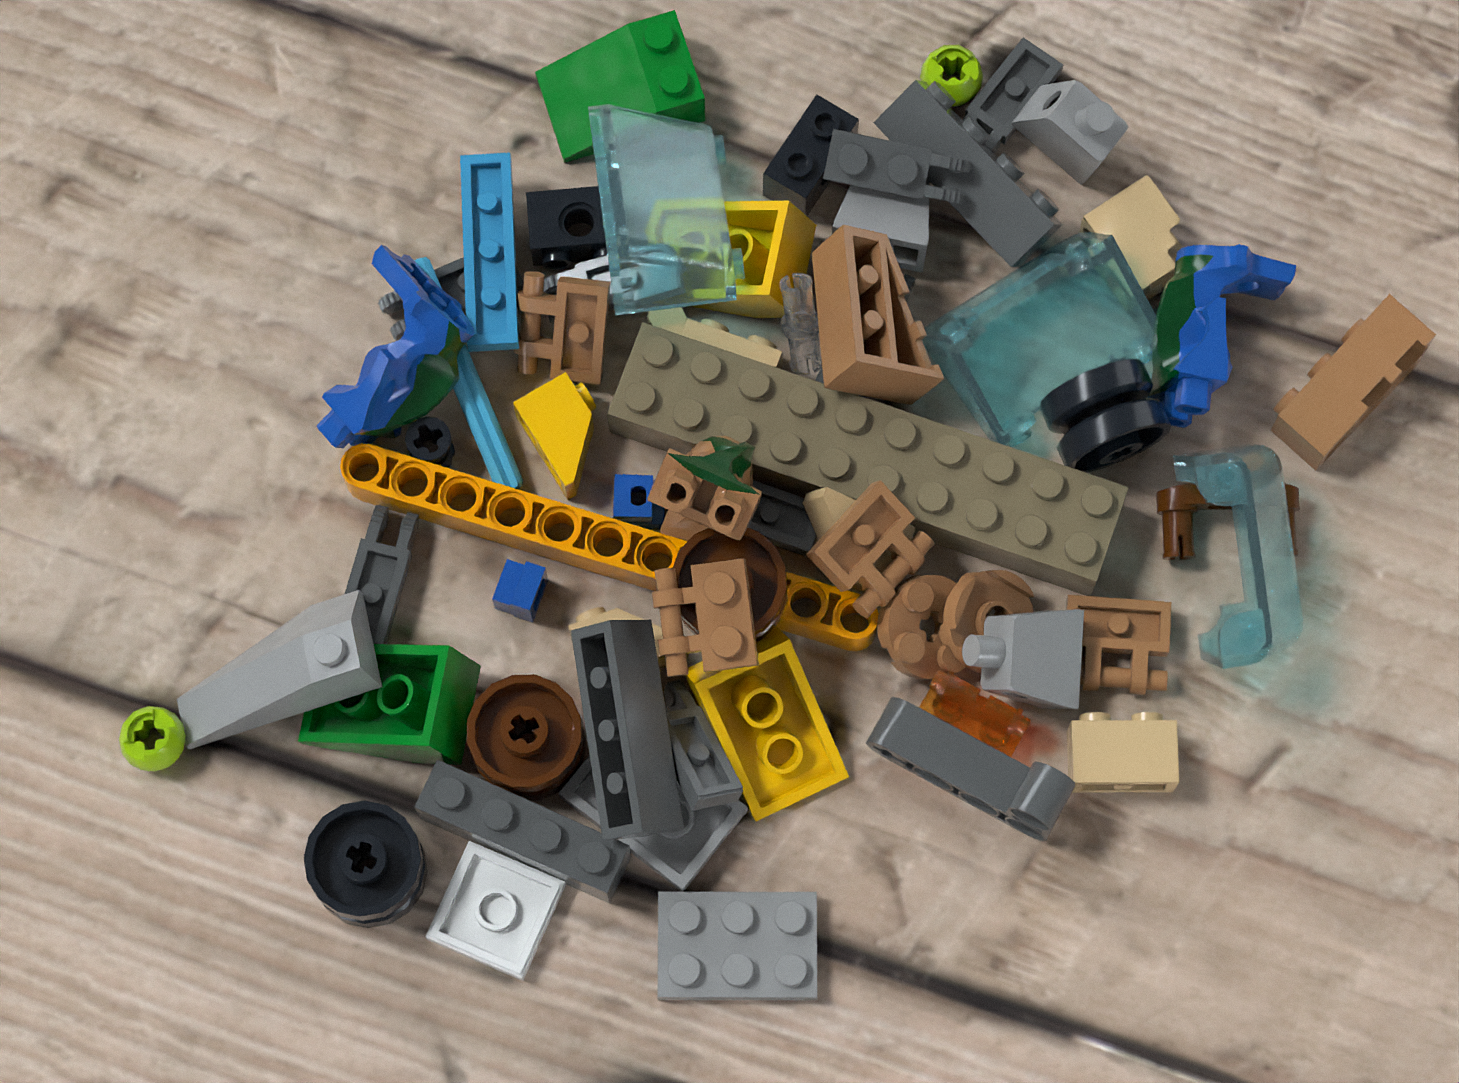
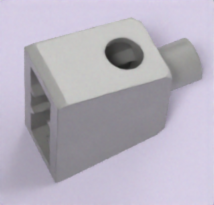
M1076 80L1039 86L1011 123L1080 185L1084 184L1100 166L1128 129L1127 123L1114 112L1108 103L1101 101L1087 87Z
M850 185L834 219L832 234L842 225L887 234L900 268L923 272L929 240V197L923 196V199H917Z
M1047 610L988 616L984 622V635L971 634L965 639L962 648L963 660L968 666L982 667L981 686L986 692L1042 709H1079L1084 610Z

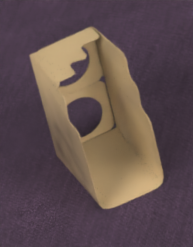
M1148 175L1084 215L1081 221L1079 235L1133 308L1163 291L1168 280L1174 276L1177 251L1183 248L1170 230L1179 224L1180 218Z

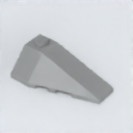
M357 590L311 605L177 699L180 720L183 723L186 735L185 746L188 749H192L382 687L363 593Z

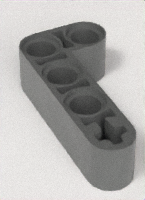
M897 697L890 698L866 741L869 748L887 760L1021 833L1040 841L1047 840L1076 786L1070 777L1054 767L1037 761L1033 762L1031 767H1028L925 710Z

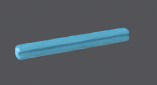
M427 257L414 260L441 288L430 260ZM465 344L457 357L460 379L453 388L492 481L519 489L523 484V478Z

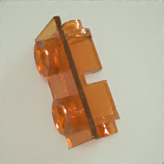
M938 670L919 708L1012 757L1031 723V719L1022 715L1024 709H1016L992 695L987 699L979 695L981 689L954 675L955 672L950 670L946 674Z

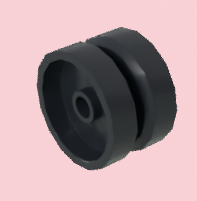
M1124 359L1091 369L1064 382L1041 400L1039 408L1048 429L1053 433L1064 434L1058 443L1057 450L1065 466L1086 473L1104 469L1145 451L1170 432L1172 426L1162 403L1157 400L1146 399L1153 388V383L1141 360Z
M366 800L342 804L324 815L310 833L303 857L307 881L327 911L346 924L364 928L391 924L410 912L423 894L428 873L424 848L406 818L388 805ZM365 859L375 860L376 865L373 869L365 866L363 873H359V865Z

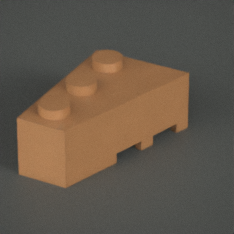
M842 225L812 252L824 388L912 405L944 380L939 364L931 365L922 339L927 336L922 321L914 322L904 297L910 291L887 234Z
M1389 294L1365 321L1360 318L1341 339V342L1344 344L1333 356L1326 353L1320 358L1307 374L1311 380L1300 392L1293 387L1283 396L1273 409L1278 416L1270 431L1316 471L1417 367L1436 334Z

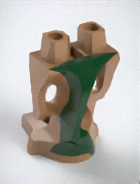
M711 436L700 441L686 455L669 448L647 498L648 501L668 509L659 533L689 540L694 534L710 528L735 540H741L762 495V491L753 487L752 456L755 446L746 442L740 443L728 436Z

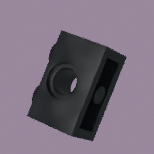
M816 94L764 171L763 196L772 201L789 200L808 216L831 182L830 180L823 179L833 129L858 134L859 119Z
M626 183L526 192L533 266H543V268L548 270H563L571 267L576 262H585L632 248ZM576 223H586L593 228L589 234L582 237L572 236L567 232Z

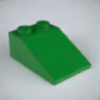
M675 10L626 24L535 72L564 163L706 121L705 97Z
M373 644L382 687L306 711L303 714L298 742L303 745L412 763L435 764L439 760L448 765H461L467 739V719L474 704L481 665L450 645Z

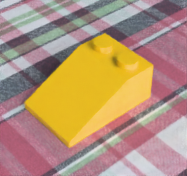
M789 200L659 202L651 242L671 237L675 242L685 289L656 297L652 300L752 318H797L817 225Z
M776 626L765 638L756 642L759 666L704 672L703 661L688 667L689 674L685 675L698 706H701L743 786L741 795L755 822L849 777L792 643Z

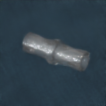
M793 273L794 288H791L788 276L783 277L779 283L785 314L780 322L781 330L784 336L788 338L791 370L799 375H809L808 359L812 361L814 372L819 371L822 367L818 340V316L814 307L812 291L813 281L807 274Z

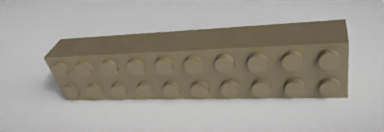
M644 322L641 324L607 412L609 432L666 452L671 448L686 455L700 441L711 436H728L740 443L746 442L755 446L752 456L753 480L805 498L807 493L828 487L857 500L871 483L881 480L915 517L910 525L916 527L913 536L918 531L925 532L931 537L934 544L1086 596H1091L1129 488L856 394L824 388V383Z

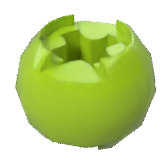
M943 45L928 55L921 67L920 79L927 82L929 86L934 81L938 82L956 101L951 107H960L971 101L982 86L983 72L980 62L972 51L960 45ZM957 71L961 74L960 81L955 77L950 78L948 81L943 79V72L952 75Z
M147 706L134 711L125 720L121 727L119 744L122 755L129 764L140 770L156 772L170 767L180 757L184 749L186 735L183 723L175 713L163 707ZM156 728L164 736V739L156 740L155 749L149 750L141 742V739L148 738L150 729Z

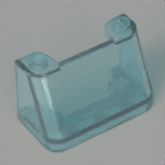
M611 104L588 106L615 316L737 300L735 279L745 278L741 248L731 249L718 165L726 164L723 135L713 136L712 127L701 123Z
M1081 232L1057 243L924 328L927 336L922 339V342L936 365L939 364L941 372L989 440L1013 447L1032 435L1030 427L1037 420L1034 414L1040 410L1041 400L1064 382L1108 363L1124 359H1139L1145 364L1152 360L1156 314L1113 235Z
M1255 444L1173 455L1176 481H1185L1196 485L1199 493L1205 499V503H1212L1217 506H1232L1245 601L1219 605L1221 615L1217 624L1208 632L1197 634L1201 660L1222 669L1257 663L1292 646L1299 639L1303 631V616L1283 469L1279 456L1272 449L1264 445Z

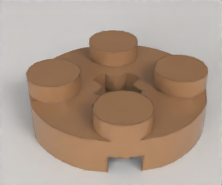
M1006 570L965 573L953 587L945 604L944 622L939 630L942 644L950 647L955 658L963 666L974 672L981 673L982 667L968 666L963 660L962 648L965 639L971 634L984 635L985 618L992 609L995 610L994 616L1033 612V605L1029 599L1034 597L1031 588L1022 578Z
M914 575L905 579L907 582L895 590L896 595L885 607L880 608L878 615V638L881 647L887 648L890 657L895 661L890 663L902 674L921 679H938L950 673L962 671L965 666L955 658L950 647L942 644L939 636L940 626L944 622L943 615L947 598L957 583L939 575ZM931 615L935 629L930 639L926 641V632L920 630V621L929 619Z

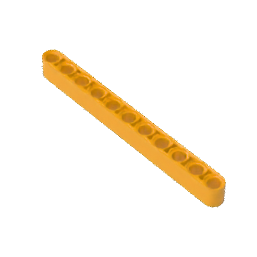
M361 443L354 445L341 458L340 469L347 489L353 497L360 501L385 506L389 510L405 515L407 512L418 514L420 519L652 591H657L655 572L645 567L644 562L646 558L651 554L663 553L672 560L668 567L672 568L678 551L687 543V541L371 444ZM372 464L379 468L376 476L369 481L363 482L353 478L355 471L362 465ZM422 479L427 482L426 489L420 495L412 497L401 493L404 484L409 480ZM464 493L476 498V502L469 510L461 512L450 508L452 499L457 495ZM507 509H519L525 514L523 520L512 527L504 526L498 522L500 514ZM558 523L567 524L574 529L571 537L561 542L549 539L546 533L549 528ZM607 538L616 539L623 545L619 553L610 557L598 554L595 551V547L601 540ZM786 572L788 601L781 620L776 625L777 628L847 651H860L872 644L877 633L879 615L877 608L866 618L869 626L862 632H849L841 624V619L847 614L858 613L854 609L853 603L861 594L848 590L840 592L835 586ZM810 598L817 603L819 611L814 616L805 618L796 615L791 606L798 599Z

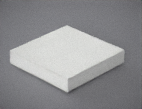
M469 841L425 937L431 942L523 981L566 883L563 880Z

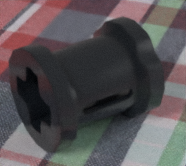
M426 416L414 421L406 431L405 437L410 456L450 468L455 455V448L448 426L436 417ZM430 439L435 445H438V450L431 453L426 447H423V443Z

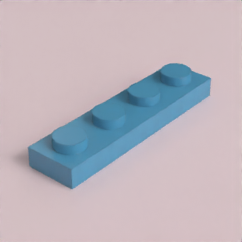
M511 153L460 155L466 317L475 331V334L467 342V348L469 352L519 349Z

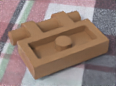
M525 272L523 290L518 292L517 309L521 311L519 349H514V353L518 354L517 371L522 374L537 373L538 358L551 359L550 379H554L566 372L571 381L600 385L603 378L611 282L560 276L557 283V295H551L543 292L545 276L543 273ZM541 314L555 316L553 339L544 338L540 335Z
M879 480L870 484L806 555L840 592L850 590L857 581L862 585L863 593L855 600L853 607L861 616L868 618L878 606L885 607L896 595L894 588L907 574L914 575L925 563L924 555L933 547L934 542L929 535L922 531H918L911 540L904 535L903 531L915 517L887 486ZM888 549L893 560L880 573L873 563Z
M744 558L690 565L693 587L678 588L675 568L654 571L657 591L652 592L654 609H659L663 639L658 640L659 655L665 656L668 677L689 674L686 654L695 652L702 653L704 672L759 666L747 566ZM695 604L699 635L684 636L680 606Z
M1068 595L1066 610H1084L1082 639L1084 663L1081 665L1080 674L1082 690L1098 691L1099 686L1127 688L1129 694L1145 695L1146 690L1166 691L1168 672L1148 670V656L1167 657L1169 654L1172 602ZM1102 652L1131 654L1130 668L1101 666Z

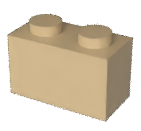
M1102 712L1079 715V720H1072L1067 730L1068 777L1076 785L1072 793L1173 792L1179 783L1177 720H1163V714L1157 712L1136 713L1131 715L1132 720H1111L1110 714Z

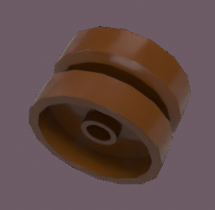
M710 528L694 534L678 551L672 567L676 569L678 588L693 587L690 565L744 558L747 566L756 642L765 638L780 622L788 601L786 568L776 546L759 531L747 528L741 540H735ZM696 605L680 606L684 625L694 635H699Z
M535 674L511 675L492 683L475 700L467 719V744L481 778L529 801L542 800L559 793L581 766L585 756V733L573 698L556 682ZM526 733L535 736V740L529 744L524 739L519 738Z

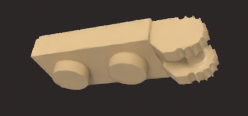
M656 302L648 310L647 320L650 325L783 370V351L777 350V346L768 339L755 335L749 336L748 339L729 333L730 330L725 325L711 319H702L701 322H697L687 318L682 307L675 304L668 305V302Z

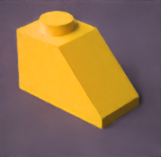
M565 372L514 401L513 405L517 420L564 496L569 500L577 495L594 431L591 411L596 409V405L585 385L581 382L574 386Z

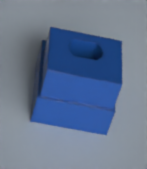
M615 474L613 519L646 529H661L665 519V508L647 500L654 483L653 475ZM631 492L646 493V503L639 506L632 504Z
M507 559L492 598L494 608L533 623L549 581L546 567L527 561L524 565Z

